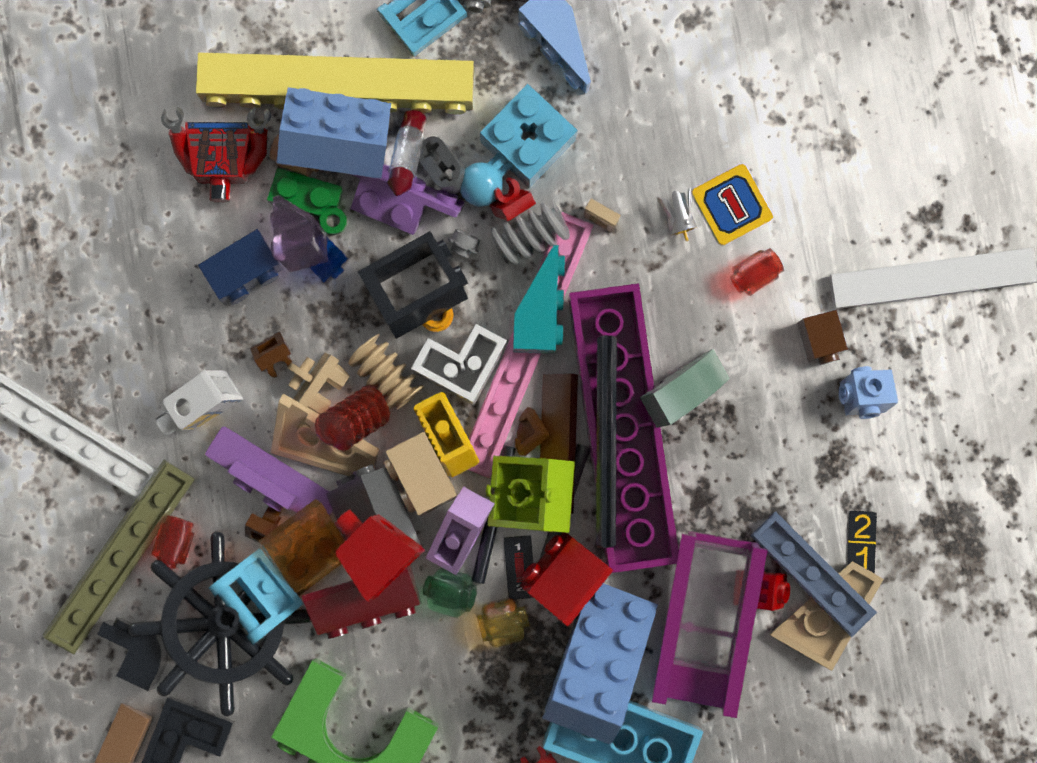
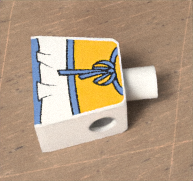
M204 370L163 400L167 411L156 418V423L165 435L171 434L178 428L181 431L195 430L244 399L226 371Z

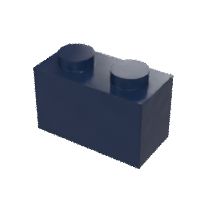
M258 229L198 264L214 293L225 305L229 302L235 305L243 301L250 295L248 292L250 289L259 284L261 287L271 284L278 279V272L283 270L277 257Z

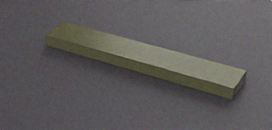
M165 459L162 461L42 634L44 639L73 655L76 653L195 479L191 475Z

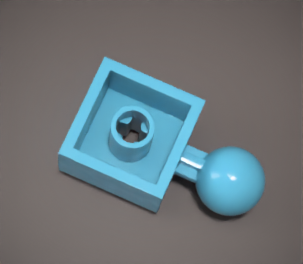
M527 84L480 132V143L494 157L488 163H474L465 169L460 191L461 195L468 203L474 206L484 207L491 205L496 201L494 190L498 187L502 191V177L509 170L530 188L576 141L578 130ZM524 132H533L535 140L527 138L524 141L522 135Z

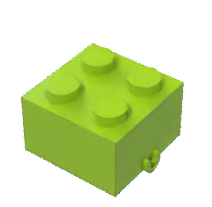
M493 455L491 484H488L486 487V495L495 504L488 516V526L569 533L575 462L546 458ZM492 487L495 489L494 494L490 492Z

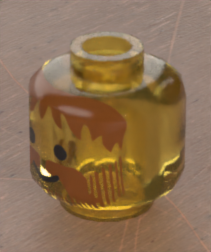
M511 597L483 604L481 614L476 615L483 642L489 641V644L494 648L522 641L524 638L523 628L530 626L525 606L518 607L516 601Z

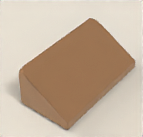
M121 703L95 763H134L154 717Z

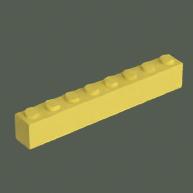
M198 52L196 94L202 102H206V105L210 107H225L226 103H240V106L244 108H260L261 104H274L275 108L284 109L288 87L296 89L305 88L316 92L343 94L348 97L376 99L381 102L391 103L390 113L396 112L397 108H411V110H417L423 114L430 113L431 109H445V112L448 114L460 115L464 114L466 110H473L474 61Z

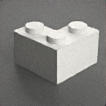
M475 324L460 354H457L428 338L411 369L418 376L474 405L505 350L507 340Z

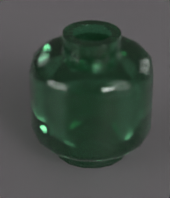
M440 568L433 576L429 575L426 578L422 593L423 596L427 597V605L430 610L458 618L465 612L472 610L477 596V586L473 585V580L467 573L459 571L455 575L444 568Z

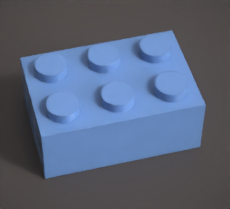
M288 87L279 131L277 163L381 179L391 103L381 102L376 99H361L348 97L343 94H329L305 88L296 89Z

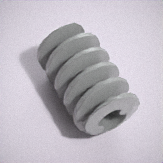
M554 201V208L551 210L544 203H541V215L539 216L532 209H529V221L527 222L519 215L516 216L517 227L515 228L507 221L503 222L505 232L503 234L495 227L491 228L496 248L506 264H508V260L514 265L521 262L520 253L527 259L533 256V248L540 253L545 251V241L550 246L557 245V235L563 240L569 239V229Z

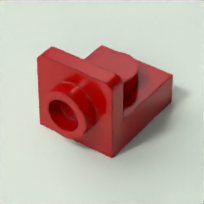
M744 569L736 570L733 605H738ZM764 572L757 609L770 611L783 609L790 597V584L787 582V574Z

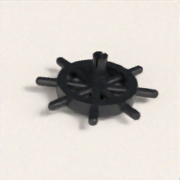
M216 531L210 537L212 563L197 567L182 578L161 560L152 562L151 571L172 590L164 603L161 621L132 623L128 627V633L132 637L162 636L165 649L171 660L175 663V667L158 685L157 693L160 696H168L186 675H189L202 682L219 684L220 711L224 716H231L235 711L233 683L254 675L262 668L267 670L283 685H290L293 682V674L273 656L281 642L284 625L304 624L312 621L306 609L295 610L266 634L262 646L257 643L252 644L246 637L247 634L241 630L244 627L239 622V614L234 608L227 607L219 595L214 596L213 606L193 588L199 583L212 578L214 584L239 564L226 562L224 535ZM275 552L269 560L278 570L284 564L286 558L282 552ZM243 589L237 595L245 606L250 603L251 599ZM183 599L204 616L176 619L178 608ZM252 613L260 625L267 620L262 613ZM204 632L188 652L182 647L177 635L179 633ZM231 640L251 657L246 663L232 668ZM215 642L217 645L218 669L198 663Z

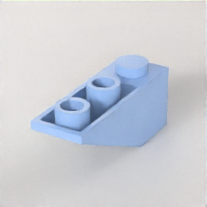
M566 0L527 1L519 8V28L529 39L534 37L541 44L542 48L540 50L551 64L557 62L565 71L563 73L564 78L574 89L579 87L586 94L590 89L591 80L572 7Z

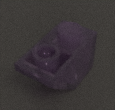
M281 196L273 197V212L270 214V221L274 235V241L271 242V252L274 259L280 261L289 272L328 262L327 233L309 213Z

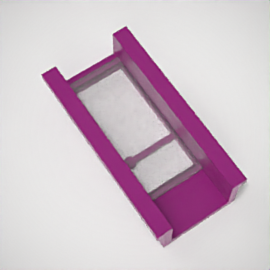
M694 531L682 534L653 691V703L666 705L667 698L719 707L722 709L723 716L737 718L767 549L760 548L759 544Z

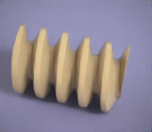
M377 334L360 346L353 353L348 363L351 367L361 365L357 372L360 378L370 375L366 383L368 388L379 386L375 393L377 399L388 396L384 403V407L387 410L395 407L399 409L419 394L424 386L422 384L413 388L410 386L415 375L410 374L405 377L401 375L407 365L405 363L397 366L393 365L398 354L395 352L385 355L384 352L389 344L384 342L377 345L375 342L380 335Z

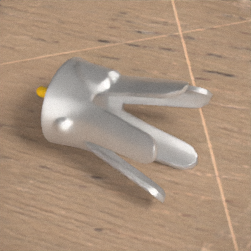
M691 188L688 189V201L685 192L680 194L678 191H674L672 193L675 213L667 199L657 197L667 217L671 235L683 233L685 241L688 242L687 232L697 228L696 221L692 216Z

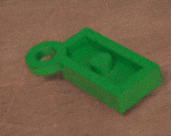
M276 169L267 198L269 203L319 217L321 228L330 235L342 233L347 226V217L338 208L344 191L342 186L284 169ZM332 215L340 218V223L336 227H330L327 224L328 218Z

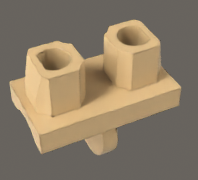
M324 352L310 374L308 373L315 364V361L311 358L306 357L300 368L291 362L288 369L294 372L295 375L288 386L297 390L303 380H305L293 399L324 416L330 407L331 401L319 394V390L325 382L340 390L350 375L338 365V359Z

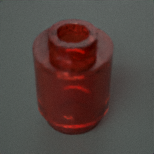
M771 248L765 251L759 250L733 266V275L730 276V279L740 294L745 292L751 296L779 279V274L784 272V267L778 255Z
M167 515L165 523L161 522L151 555L157 557V560H161L171 569H176L177 564L185 565L195 532L192 531L195 523Z

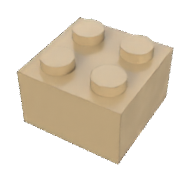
M425 432L386 451L389 459L384 461V464L392 480H395V482L400 480L406 491L400 493L409 512L416 511L419 516H423L456 499L458 496Z

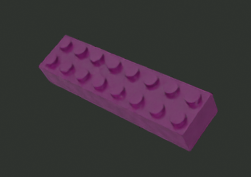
M639 283L569 293L568 303L595 490L597 460V339L602 335L615 336L617 339L616 545L613 548H604L606 564L614 570L612 573L676 564L679 549L661 427L657 428L640 399L641 396L655 387Z

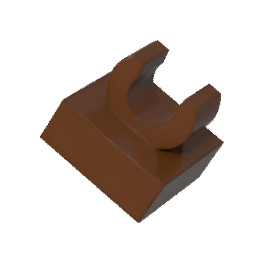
M280 331L250 348L253 359L261 372L267 369L268 374L272 378L277 377L273 367L275 363L284 361L288 367L292 362L290 357L291 351Z
M268 506L262 518L251 513L245 524V536L276 551L283 537V528L278 526L282 511L279 512Z

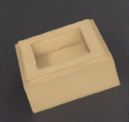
M592 198L584 211V218L609 232L614 231L621 217L620 214Z

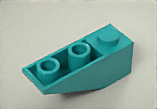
M553 245L514 314L513 353L555 354L556 345L563 344V324H556L557 311H563L564 290H557L558 276H564L565 255H558L559 245Z

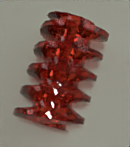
M370 384L365 385L352 395L347 396L344 400L339 401L335 406L328 408L327 411L320 413L315 421L316 434L327 445L334 446L342 451L349 450L354 444L360 443L362 439L367 438L371 433L376 432L380 427L388 423L390 419L389 406L377 387Z

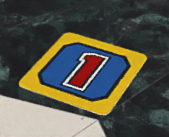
M744 164L726 171L694 188L692 191L696 202L721 245H725L773 219L772 212Z

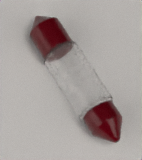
M408 110L403 114L401 127L397 132L387 184L396 196H400L411 189L417 173L427 121L426 116L417 110Z

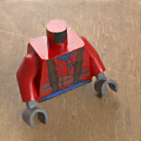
M180 107L176 108L179 118L176 121L168 119L167 112L164 109L161 122L166 128L170 129L168 133L174 154L185 172L192 175L200 184H210L209 201L217 203L230 202V184L247 183L248 176L255 174L267 155L268 131L264 127L271 119V112L266 109L263 115L264 121H259L255 117V107H253L247 115V122H185L184 128L181 126L184 112Z

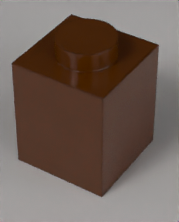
M837 309L803 318L797 322L808 362L818 360L820 365L829 364L840 360L839 354L848 350Z

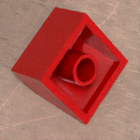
M562 532L560 536L556 535L548 542L545 547L546 553L539 562L532 563L526 569L520 586L566 626H569L614 570L572 536Z

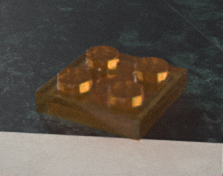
M314 499L259 541L273 565L298 596L302 595L341 565L335 551L345 542L323 504L317 499Z

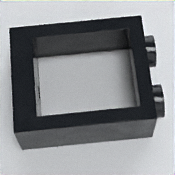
M431 231L357 271L395 339L468 299L463 287L469 284L459 266L452 268L448 261L452 258L450 250L443 239L437 242ZM433 254L449 282L396 312L380 283Z

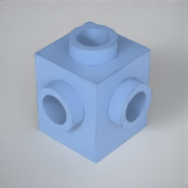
M869 366L851 370V374L840 382L839 400L844 404L845 414L859 415L860 419H871L880 416V413H885L898 403L892 370L872 371V368Z

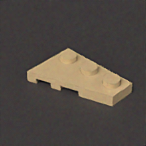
M282 394L278 403L271 448L272 454L346 476H350L353 472L369 465H373L374 468L376 467L379 448L289 396Z
M853 561L839 573L869 605L884 580ZM812 598L770 634V636L830 671L834 669L851 638Z

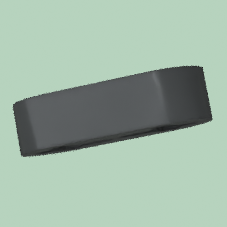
M431 136L423 140L419 145L417 156L432 180L449 194L460 192L466 169L452 148L439 137ZM435 149L436 153L440 157L438 161L433 159L434 155L432 154V152ZM448 169L453 171L452 175L454 178L451 181H449L450 178L445 172Z

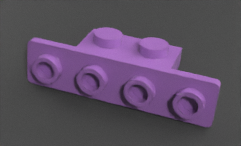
M386 164L383 165L381 179L353 175L360 178L350 209L412 235L418 229L425 206L452 217H457L465 204L463 200L458 199L456 194H449L443 189L436 190L426 185L424 180L417 177L413 178L412 187L408 192L400 196L394 195L387 184L392 167Z
M221 427L205 453L208 458L228 469V473L235 476L233 480L235 485L248 493L256 489L265 495L262 501L281 512L283 507L293 510L319 527H323L333 512L326 495L330 491L227 427Z

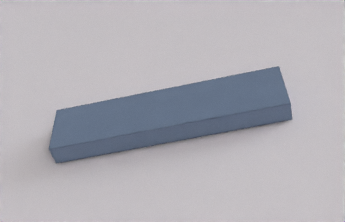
M776 511L751 534V538L761 548L767 549V554L851 638L877 613Z

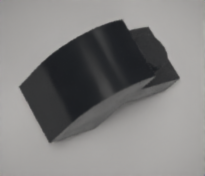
M119 617L115 621H104L97 635L128 649L116 676L146 691L155 689L166 668L169 656L163 644L162 636L132 637L128 633V627L132 624L131 622Z

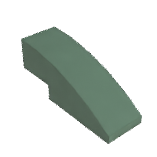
M711 349L659 382L660 385L641 396L640 399L657 428L673 424L720 389L730 378L714 349Z

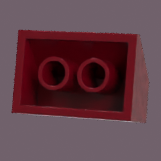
M411 565L377 598L368 602L364 599L353 581L302 595L304 605L317 635L327 633L328 639L349 633L347 626L361 623L362 629L381 624V616L394 613L396 619L415 614V606L422 604Z

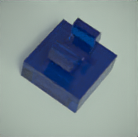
M324 233L299 256L301 261L323 283L330 276L336 280L345 271L341 266L348 260V257Z

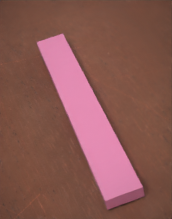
M562 212L561 214L569 229L570 237L568 240H563L557 235L558 255H565L564 276H558L557 290H564L565 297L594 225ZM548 245L538 271L553 246ZM514 330L469 437V441L480 462L468 470L489 479L492 475L493 455L500 456L541 356V353H513Z

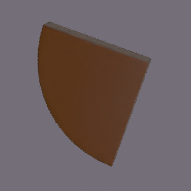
M527 407L519 417L518 421L520 424L517 430V438H515L516 450L519 455L524 457L550 437L536 411L530 407Z

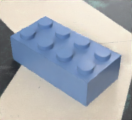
M603 583L576 616L542 719L611 745L622 727L658 604Z

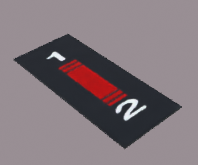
M531 535L504 537L508 597L514 600L533 598L520 586L523 581L522 576L533 563Z

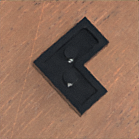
M169 696L166 699L141 763H182L188 745L220 757L223 755L235 721Z

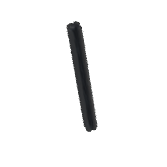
M602 335L597 339L596 545L599 548H613L616 545L617 339L611 335Z

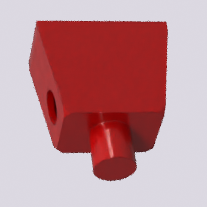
M348 510L334 523L338 530L347 538L335 551V554L367 602L377 598L425 551L421 545L379 514L369 517L362 523L351 510Z

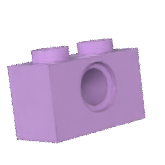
M463 487L447 511L426 559L457 575L470 554L495 503Z

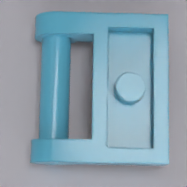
M393 0L388 5L386 3L382 4L376 10L383 21L394 31L415 57L467 17V11L458 0H427L401 21L396 15L416 0Z
M261 548L208 588L214 596L219 595L227 607H232L238 612L239 622L249 633L246 637L252 644H255L304 604ZM234 581L238 582L267 619L261 625L229 586Z

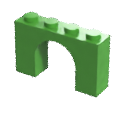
M315 658L309 665L271 737L278 741L276 746L291 755H296L299 752L309 758L308 763H420L439 727V723L408 707L392 740L381 752L364 758L344 754L336 748L329 738L326 718L329 707L347 674Z

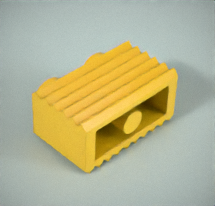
M439 392L414 406L413 410L449 477L453 478L478 465L480 462L444 392Z

